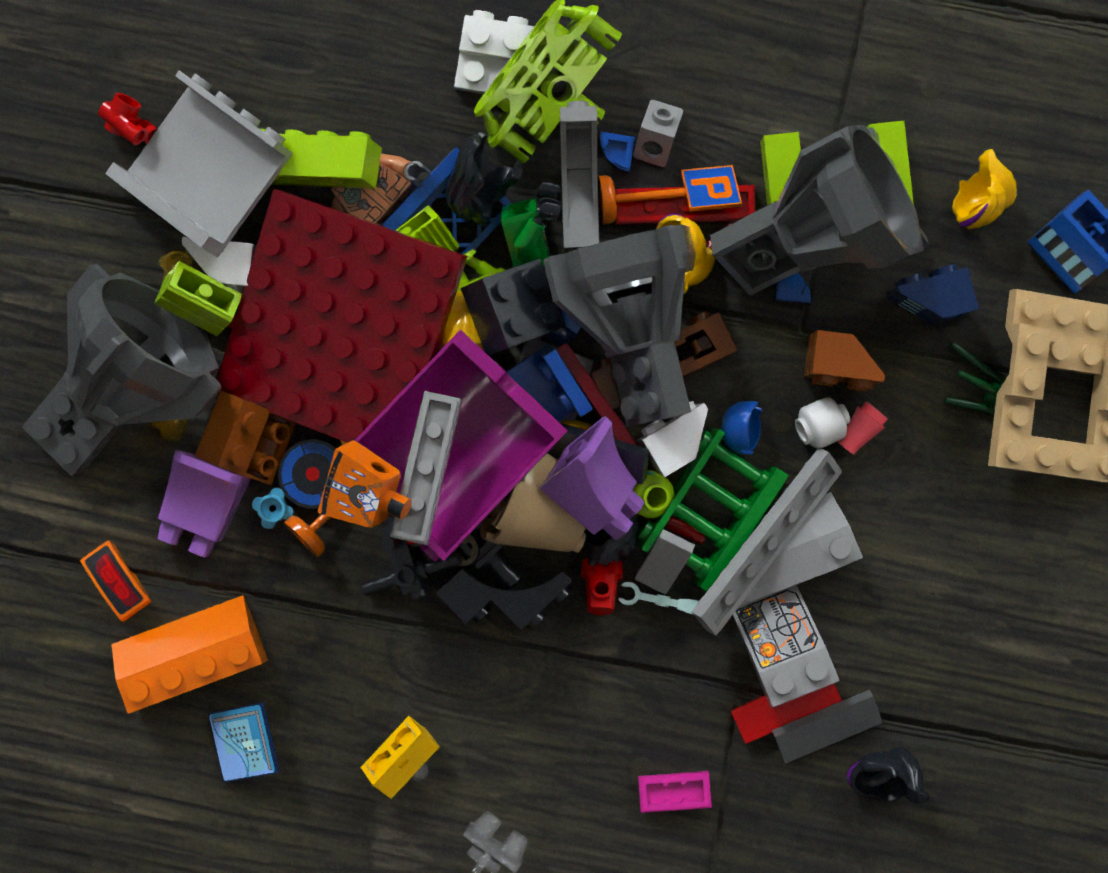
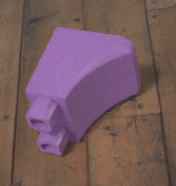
M606 416L602 417L564 449L540 487L545 494L593 535L604 529L614 540H618L629 531L633 524L629 519L636 515L644 504V501L633 491L637 481L630 474L618 453L613 437L612 421Z
M175 451L166 493L158 519L162 520L158 539L176 546L185 529L195 533L188 551L204 558L208 557L216 542L223 540L251 478L217 467L191 453Z

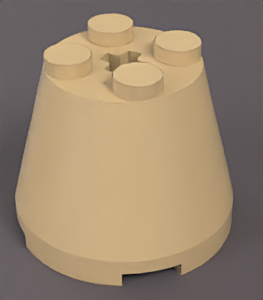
M547 453L492 510L489 518L486 517L481 522L480 536L482 539L500 545L570 552L572 550L577 553L581 550L586 537V533H584L585 527L540 489L557 462L554 457Z

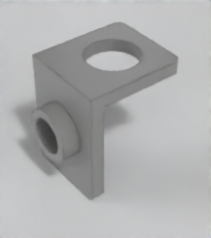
M650 100L640 127L633 157L665 167L683 109L656 100ZM648 141L657 142L663 151L658 155L649 154L645 151L643 144Z

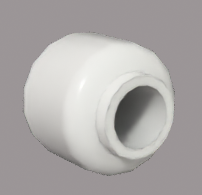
M829 397L802 407L799 411L798 419H795V427L802 442L805 445L810 444L816 449L844 439L847 433V424L850 423V416L846 407L843 404L838 405Z

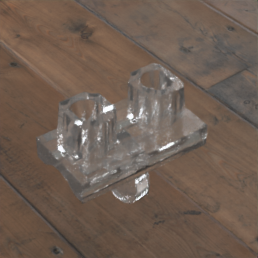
M489 811L483 813L475 823L470 822L463 834L464 837L484 850L482 853L472 845L467 852L468 856L477 861L472 869L474 873H480L484 867L492 873H497L501 865L492 860L491 857H494L516 873L522 865V855L527 847L528 839L513 830L503 844L492 836L502 821Z

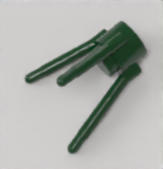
M951 343V348L995 382L989 384L964 371H959L958 376L986 391L984 401L988 402V404L946 397L944 399L945 403L983 411L994 416L997 393L1006 379L957 343Z

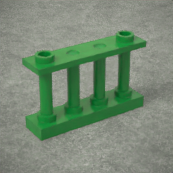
M713 427L709 432L705 430L702 433L696 459L688 463L673 486L675 494L665 512L660 517L653 518L651 521L647 519L636 535L639 538L636 546L648 553L673 514L713 540V545L716 548L709 558L701 559L692 553L685 564L695 571L694 575L697 577L693 583L705 591L710 589L720 573L741 549L743 543L747 541L789 476L779 468L770 465L766 470L757 469L721 445L719 442L725 432ZM711 455L752 482L754 489L747 499L743 498L740 500L700 473ZM691 485L733 511L735 518L728 529L718 528L681 503Z

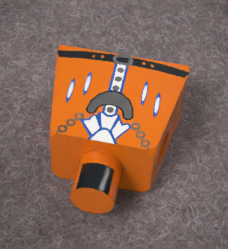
M352 440L335 449L318 513L364 527H374L387 520L389 514L401 520L404 519L410 511L412 500L396 492L401 477L400 471L360 443Z

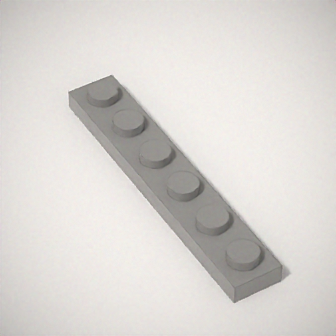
M821 448L816 450L792 483L784 490L782 496L768 514L764 516L751 536L743 543L741 549L727 567L720 573L710 589L699 600L691 613L706 631L717 636L840 476L842 470L828 451Z

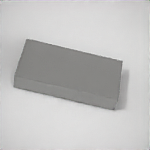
M663 529L640 566L634 580L666 595L691 556L695 544Z

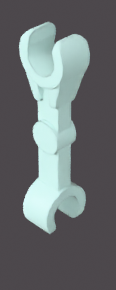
M624 582L621 586L632 587L635 591V597L631 600L618 598L624 605H633L639 599L654 602L655 605L677 607L678 610L692 614L691 612L699 602V600L679 598V600L661 594L642 593L633 582Z

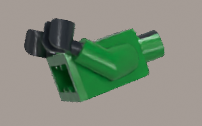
M549 181L543 182L535 198L502 205L501 223L513 267L540 259L545 270L544 259L550 257L544 231L546 226L543 221L547 219L556 222L559 216L560 201L556 200L560 188L559 184Z

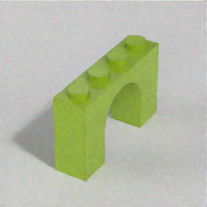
M904 121L869 124L866 128L872 127L878 133L880 145L892 159L913 203ZM799 132L764 135L760 141L767 206L779 200L801 151Z

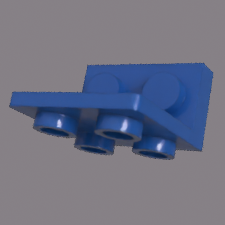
M547 344L505 371L558 422L572 412L582 417L593 409L556 349Z

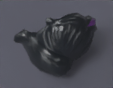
M896 747L889 752L868 753L854 763L847 773V782L854 791L866 797L876 798L882 804H887L888 801H894L903 796L914 804H923L930 799L929 794L923 791V772L919 762L909 750L903 747Z

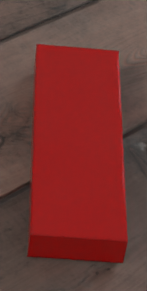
M832 684L774 708H770L764 695L732 709L730 712L744 743L747 744L772 733V730L841 702L842 699L835 684Z

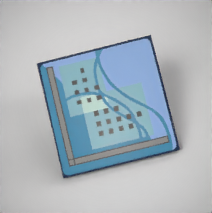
M264 702L208 714L223 783L280 772Z

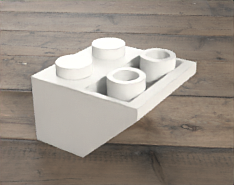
M691 401L689 402L691 412L674 416L673 419L666 423L662 419L657 420L641 430L644 436L637 441L641 447L649 449L648 459L655 471L661 474L662 477L668 476L696 459L708 412L705 403L695 405Z

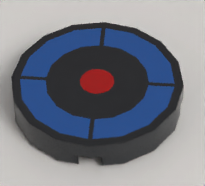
M310 439L300 441L286 451L280 460L278 478L280 488L290 501L300 507L309 509L319 508L336 449L335 446L326 441Z

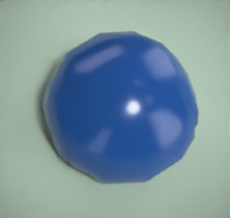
M757 401L737 402L728 407L722 418L721 430L725 432L723 440L735 453L742 455L753 454L754 451L752 450L760 439L761 421L759 415L762 413V409L757 407Z

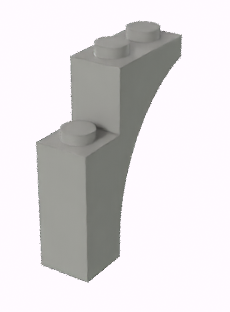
M572 101L567 103V107H560L564 252L599 243L597 106H589L587 101Z

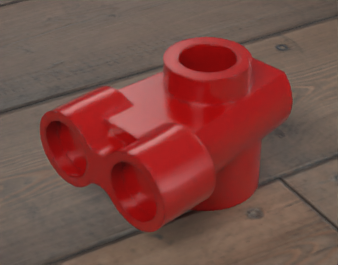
M115 93L112 101L104 102L99 108L98 115L106 121L104 124L105 129L115 135L123 136L134 145H138L142 141L148 144L149 140L158 130L149 121H144L137 116L141 104L126 94Z
M589 558L582 559L581 578L586 581L587 611L598 616L612 614L614 612L617 582L623 579V562L619 560L616 563L613 560L607 566L596 563L592 567L589 566Z

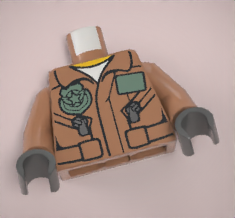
M381 153L376 189L332 187L331 191L335 197L332 200L331 206L333 209L382 225L414 189L411 182L418 188H421L423 184L417 180L418 176L422 172L430 174L431 171L419 161L411 162L400 156Z

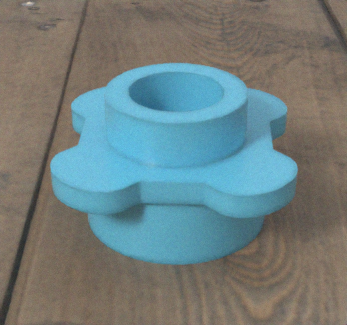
M273 488L270 494L264 497H256L252 502L253 509L258 512L262 519L261 525L266 529H272L277 522L283 519L287 520L290 516H293V508L287 505L284 499L285 494L280 488ZM271 505L276 506V510L274 512L270 511Z

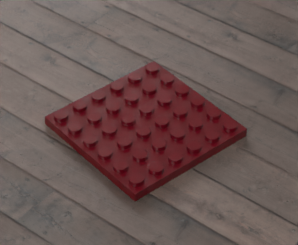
M273 189L247 277L248 286L244 287L217 381L221 384L219 393L224 391L269 409L270 413L348 443L355 440L438 353L468 256L283 190Z

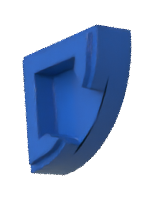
M601 131L600 145L605 158L616 169L629 173L635 137Z
M795 273L776 283L775 300L810 304V289L801 275Z

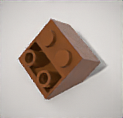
M817 330L809 335L804 378H812V385L833 387V385H838V382L847 383V389L868 391V389H873L875 385L884 382L885 374L853 334Z
M221 391L195 456L217 467L272 485L296 422L270 413L269 409Z

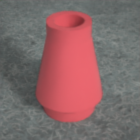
M866 401L861 408L857 406L847 426L845 438L838 441V443L855 455L862 446L885 429L883 425L888 418Z

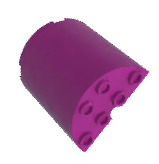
M461 329L354 440L400 471L401 477L396 491L400 494L424 391L462 400L428 546L423 544L420 546L435 562L439 558L445 561L568 432Z

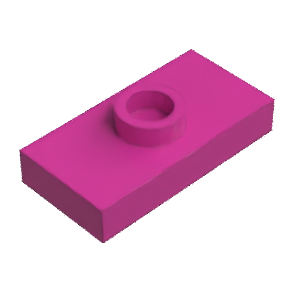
M709 771L638 776L641 813L712 808Z

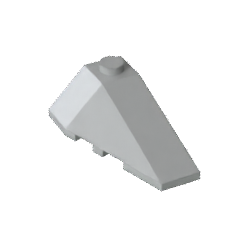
M831 492L823 496L740 606L863 558L851 527Z

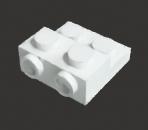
M475 10L473 16L465 15L454 89L484 94L534 26L528 25L529 20L517 16H509L507 22L493 20L494 14L481 10Z

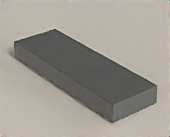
M869 689L772 730V733L786 764L883 722L874 696Z

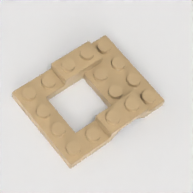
M1021 289L1010 290L1005 328L1013 347L1009 375L996 397L988 466L1108 483V305ZM1047 368L1094 375L1086 444L1031 436L1035 400H1043Z

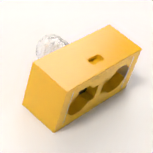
M408 716L360 768L375 788L392 799L409 779L422 781L427 777L429 769L425 762L440 746L427 729Z

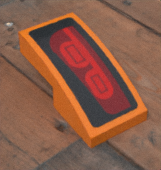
M106 541L80 560L91 580L120 621L124 622L152 602L136 574L129 570L117 547L111 541Z

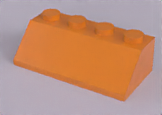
M244 595L111 644L115 679L128 714L268 661Z

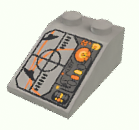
M797 585L739 606L734 612V620L770 708L840 681L826 646Z

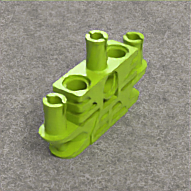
M556 0L533 27L493 80V83L483 94L474 109L475 116H482L484 119V126L489 134L488 143L491 148L499 145L524 164L529 160V157L520 151L519 148L522 147L532 155L536 146L511 128L515 123L538 141L544 143L560 122V107H567V103L572 101H587L589 106H597L584 96L582 92L607 58L597 52L594 47L587 44L580 36L585 32L602 45L606 51H610L615 44L605 34L617 42L622 35L620 31H617L597 15L599 6L590 5L585 8L574 5L570 7L565 6V0ZM561 16L570 17L572 20L566 28L559 23ZM553 67L558 70L550 72ZM559 81H565V93L560 97H553L552 88L554 84ZM495 105L503 110L498 120L494 118L491 112ZM597 106V117L602 120L605 110Z

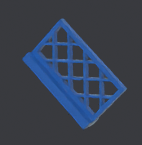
M457 147L422 182L423 186L421 188L417 187L381 226L396 230L428 205L431 207V203L436 198H446L445 194L441 193L447 188L459 153ZM506 197L498 200L502 205L512 203ZM452 211V218L441 220L443 222H452V236L457 241L456 222L467 221L456 218V214ZM502 211L495 218H490V223L482 232L481 225L477 224V237L471 243H458L459 247H467L461 254L471 249L475 250L501 223Z

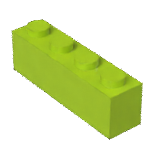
M286 130L285 134H279L286 139L282 146L293 154L271 185L376 189L382 147L370 139V135L356 131L350 132L349 136H338V134L330 131H317V135H306V133L298 130Z

